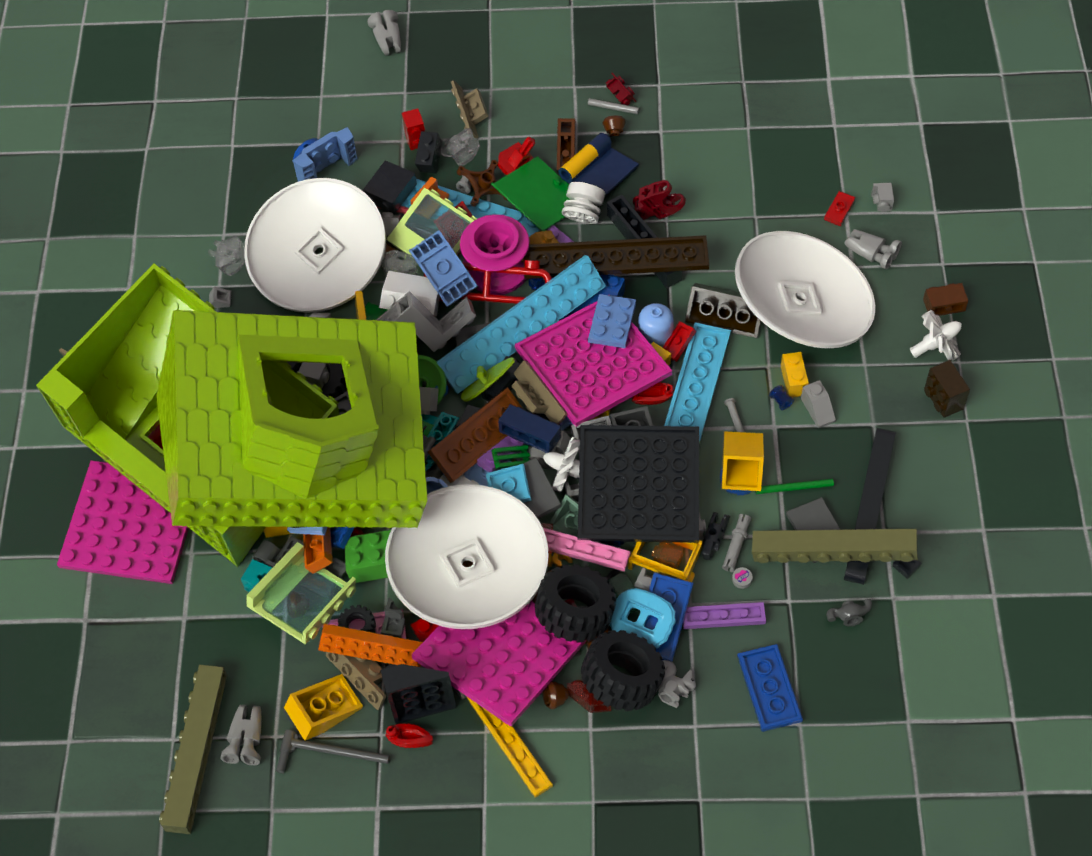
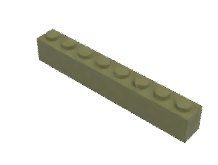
M917 529L753 531L752 555L754 562L759 563L778 561L780 563H787L789 561H799L801 563L809 561H819L822 563L829 561L890 562L891 560L910 562L918 560Z
M199 665L198 672L194 673V689L189 693L190 705L184 714V730H181L179 735V742L181 743L179 750L175 752L174 761L176 764L174 770L170 772V789L165 793L164 801L166 805L159 819L161 826L166 832L191 834L227 679L224 667Z

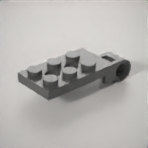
M290 536L280 551L273 543L263 540L252 558L260 563L274 567L297 542L303 546L304 543ZM332 556L333 563L326 566L325 569L343 580L347 574L345 562ZM311 572L298 584L327 600H330L338 586L324 577L319 578L317 573L312 574Z

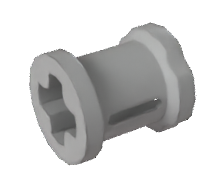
M462 175L461 180L456 184V188L460 192L468 194L471 191L472 184L468 178Z

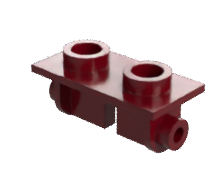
M612 72L611 74L614 78L607 80L606 87L622 105L628 106L632 99L636 103L637 101L633 97L635 95L633 90L629 86L626 88L624 86L626 83L620 75L616 77Z

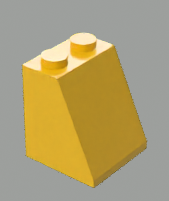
M724 431L722 489L761 491L764 462L763 433Z

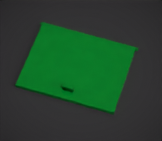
M538 156L497 182L491 183L540 231H546L566 218L562 215V209L565 207L564 202L570 200L566 196L569 184Z

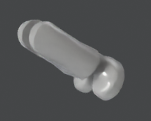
M393 10L383 11V19L387 29L384 28L381 14L379 12L372 14L368 18L367 23L373 29L376 41L384 55H390L389 48L394 47L396 53L401 52L400 31L397 23L398 14Z
M853 229L850 234L851 237H848L844 242L845 246L870 262L874 260L879 262L881 268L886 270L891 266L892 261L896 259L902 246V241L894 240L891 245H885V238Z
M239 705L227 736V741L230 745L221 752L220 759L223 762L236 764L239 762V758H241V761L247 765L260 764L261 756L254 749V746L260 744L262 716L260 706H253L251 718L247 720V706ZM240 745H243V748H242L241 754H240Z

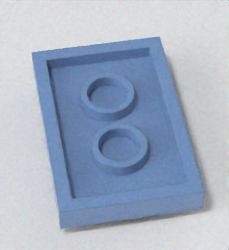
M599 294L588 343L626 348L636 299Z

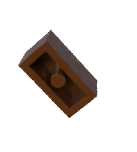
M962 283L930 287L925 290L923 298L927 312L933 310L934 314L939 316L964 312L968 304V298Z

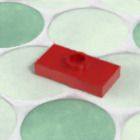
M839 191L828 209L824 220L841 226L855 201V197Z

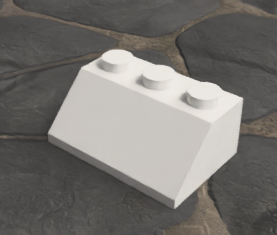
M388 271L382 288L379 308L389 309L410 291L435 317L437 316L440 296L427 277Z

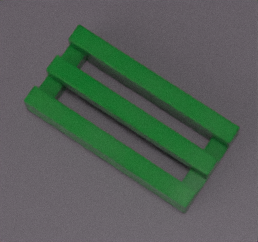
M528 445L492 449L495 468H508L530 461L528 458L530 453H527ZM522 452L519 454L497 455L499 453ZM523 458V461L499 463V460Z

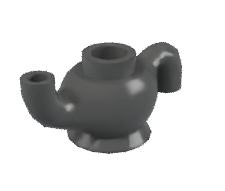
M865 599L864 606H860L853 601H846L839 609L830 608L826 614L829 622H833L836 620V617H840L844 621L843 625L845 626L858 625L863 621L862 616L872 608L871 599Z

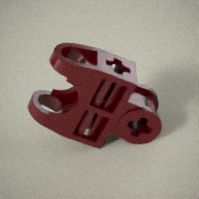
M662 180L640 188L639 195L633 198L634 210L643 220L654 215L660 220L681 210L686 203V198L680 193L670 194L672 185L667 180Z

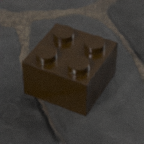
M948 360L930 368L924 391L926 396L930 397L933 401L936 411L940 412L943 418L964 410L970 388L951 360Z

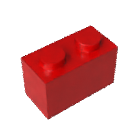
M417 108L402 112L405 136L410 150L418 149L421 131L425 132L424 122Z

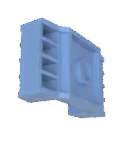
M348 127L338 132H330L305 147L302 153L292 160L298 182L317 178V172L335 163L340 158L348 166L358 159L354 138Z
M440 230L409 250L447 307L478 287Z

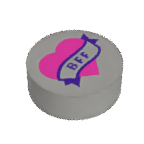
M741 567L733 572L732 582L737 588L745 589L751 585L753 576L750 570Z

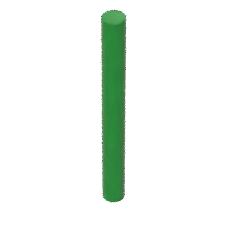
M823 479L761 486V491H755V493L765 494L834 486V480Z

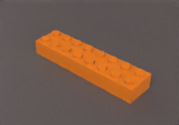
M327 527L325 535L303 534L305 569L314 574L332 564L330 527Z
M323 624L318 650L388 664L420 667L421 664L412 659V653L423 642Z

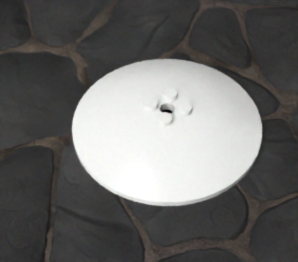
M314 178L299 181L274 194L254 216L245 239L244 258L246 268L252 282L262 295L282 308L304 313L333 309L353 299L355 291H363L376 275L383 260L386 247L385 226L377 206L366 193L356 186L331 178ZM317 248H323L321 254H315Z
M791 231L768 232L758 235L746 243L737 258L735 279L743 300L765 325L787 339L811 347L839 348L858 341L872 325L875 316V299L867 279L846 255L820 239Z
M483 485L449 486L427 494V503L418 528H392L385 550L386 572L391 587L399 600L420 618L452 629L484 628L514 616L530 603L537 594L540 582L544 578L548 567L547 538L535 514L514 496L502 490ZM464 561H471L473 565L464 567L462 563Z

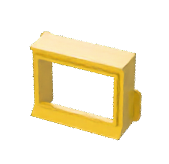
M699 540V543L671 542L693 550L684 572L640 556L639 553L645 542H636L635 548L628 558V569L632 570L634 564L665 576L693 582L695 574L692 571L702 551L703 541Z

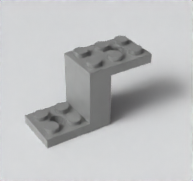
M409 291L382 314L377 321L415 322L416 335L435 352L437 349L443 348L451 337L457 336L465 325L472 323L476 314L472 302L466 297L442 319L438 320Z

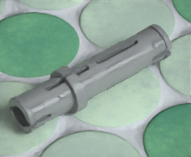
M744 514L739 515L736 528L732 530L733 537L722 565V569L728 571L730 568V572H734L743 541L747 539V529L751 517L746 514L744 518Z

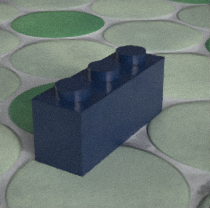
M510 404L498 420L500 433L545 453L552 452L561 439V426L555 422L545 420L539 415L529 413L521 407Z

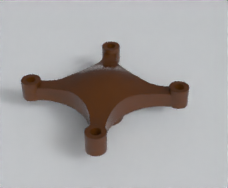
M492 160L489 168L481 172L470 171L463 166H459L457 174L468 178L474 188L475 196L470 202L471 206H477L479 198L484 195L498 194L503 196L491 185L492 182H497L494 176V169L498 165L496 160Z

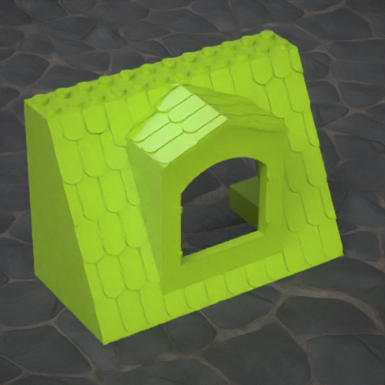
M153 264L36 386L66 430L171 513L163 449L147 436L160 423L156 396L173 310L216 311L210 302H203L194 290L191 289L189 291L185 288V284L180 279L172 278L166 268L163 266L159 268L156 264ZM261 360L268 404L285 413L303 418L324 419L340 415L338 402L331 396L326 397L316 384L311 385L306 381L307 378L302 373H295L291 370L292 367L287 362ZM187 526L237 567L266 528V526Z
M173 310L156 396L172 526L418 528L427 503V485L415 322ZM261 360L342 364L351 410L331 418L311 419L294 416L268 404Z

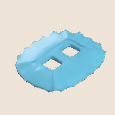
M632 588L622 592L616 599L610 627L612 631L616 630V632L624 630L629 634L633 632L638 637L647 639L649 644L659 648L663 643L667 642L669 635L672 633L673 626L676 623V611L670 602L655 593ZM632 608H636L641 612L636 622H632L627 618ZM649 616L658 618V622L653 630L645 628V623Z

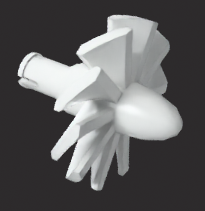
M933 310L923 314V325L930 330V333L924 336L923 341L910 347L912 355L917 358L928 350L932 351L938 348L940 353L944 352L948 360L953 361L957 359L961 353L955 346L958 345L957 342L952 338L959 333L962 324L958 321H952L943 325L939 315H935Z
M572 437L564 454L549 452L543 455L544 461L550 467L557 470L552 484L554 491H562L568 475L579 478L580 461L575 459V456L579 449L580 440Z

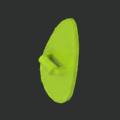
M513 357L508 358L487 371L483 366H478L477 378L479 379L464 389L461 399L467 402L477 397L499 379L512 366L515 359Z

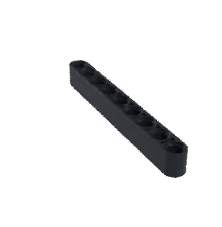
M876 428L855 530L876 529L896 434L895 431ZM847 562L844 580L864 585L869 562Z

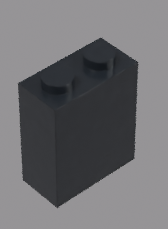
M385 160L364 187L363 192L371 198L377 207L395 214L417 185L416 175L414 172Z

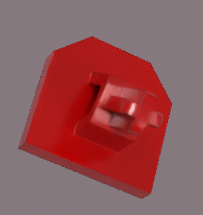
M527 137L522 145L517 142L499 153L497 166L505 175L534 159L529 152L535 145V140Z

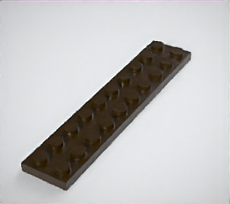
M706 235L529 244L527 254L524 256V267L525 260L540 261L539 269L546 270L552 278L584 255L590 258L599 275L709 270ZM524 275V279L543 278L541 276Z

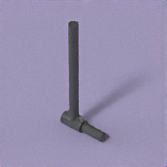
M285 730L276 772L284 773L288 756L296 748L386 764L389 763L390 755L299 740L296 732Z

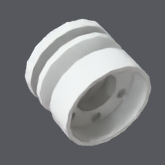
M571 182L566 194L570 200L564 202L565 207L562 209V215L580 223H598V215L601 210L597 206L603 205L605 191L588 183Z

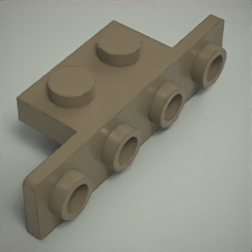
M453 80L451 81L453 87L451 91L457 99L455 102L461 111L460 117L466 125L464 129L468 135H472L477 139L479 136L475 125L489 117L481 92L476 88L467 95H464L462 88Z
M523 361L514 372V375L519 380L515 381L512 385L516 395L526 404L528 411L545 414L550 422L560 425L567 416V412L527 361Z
M326 652V657L340 670L368 702L377 710L381 709L386 694L376 684L383 681L381 674L383 668L376 661Z

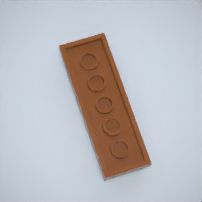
M508 387L427 451L450 483L458 479L477 463L478 458L507 437V435L499 432L498 420L510 404L522 408Z

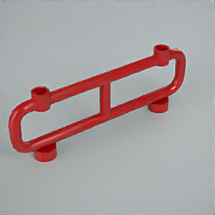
M525 260V267H511L502 271H485L472 266L470 263H463L467 270L483 271L484 282L483 294L468 293L461 299L467 297L469 300L518 304L526 298L490 294L491 272L541 276L544 278L545 283L550 281L552 277L546 270L539 269L540 261Z

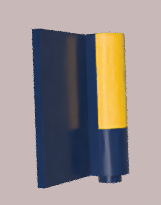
M599 133L567 161L558 172L565 182L569 184L571 182H583L597 186L605 191L606 196L630 175L639 164L611 148V138L607 134Z

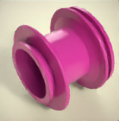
M493 214L480 217L471 222L461 235L460 250L464 257L463 263H470L472 266L485 271H502L511 267H524V262H521L529 249V235L526 228L519 221L509 216ZM467 270L478 286L476 290L483 293L484 272ZM491 272L490 294L504 295L511 293L522 286L526 279H524V275Z

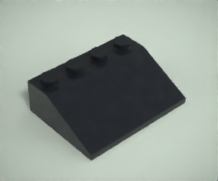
M392 664L381 670L386 694L396 724L456 708L449 672L404 664Z

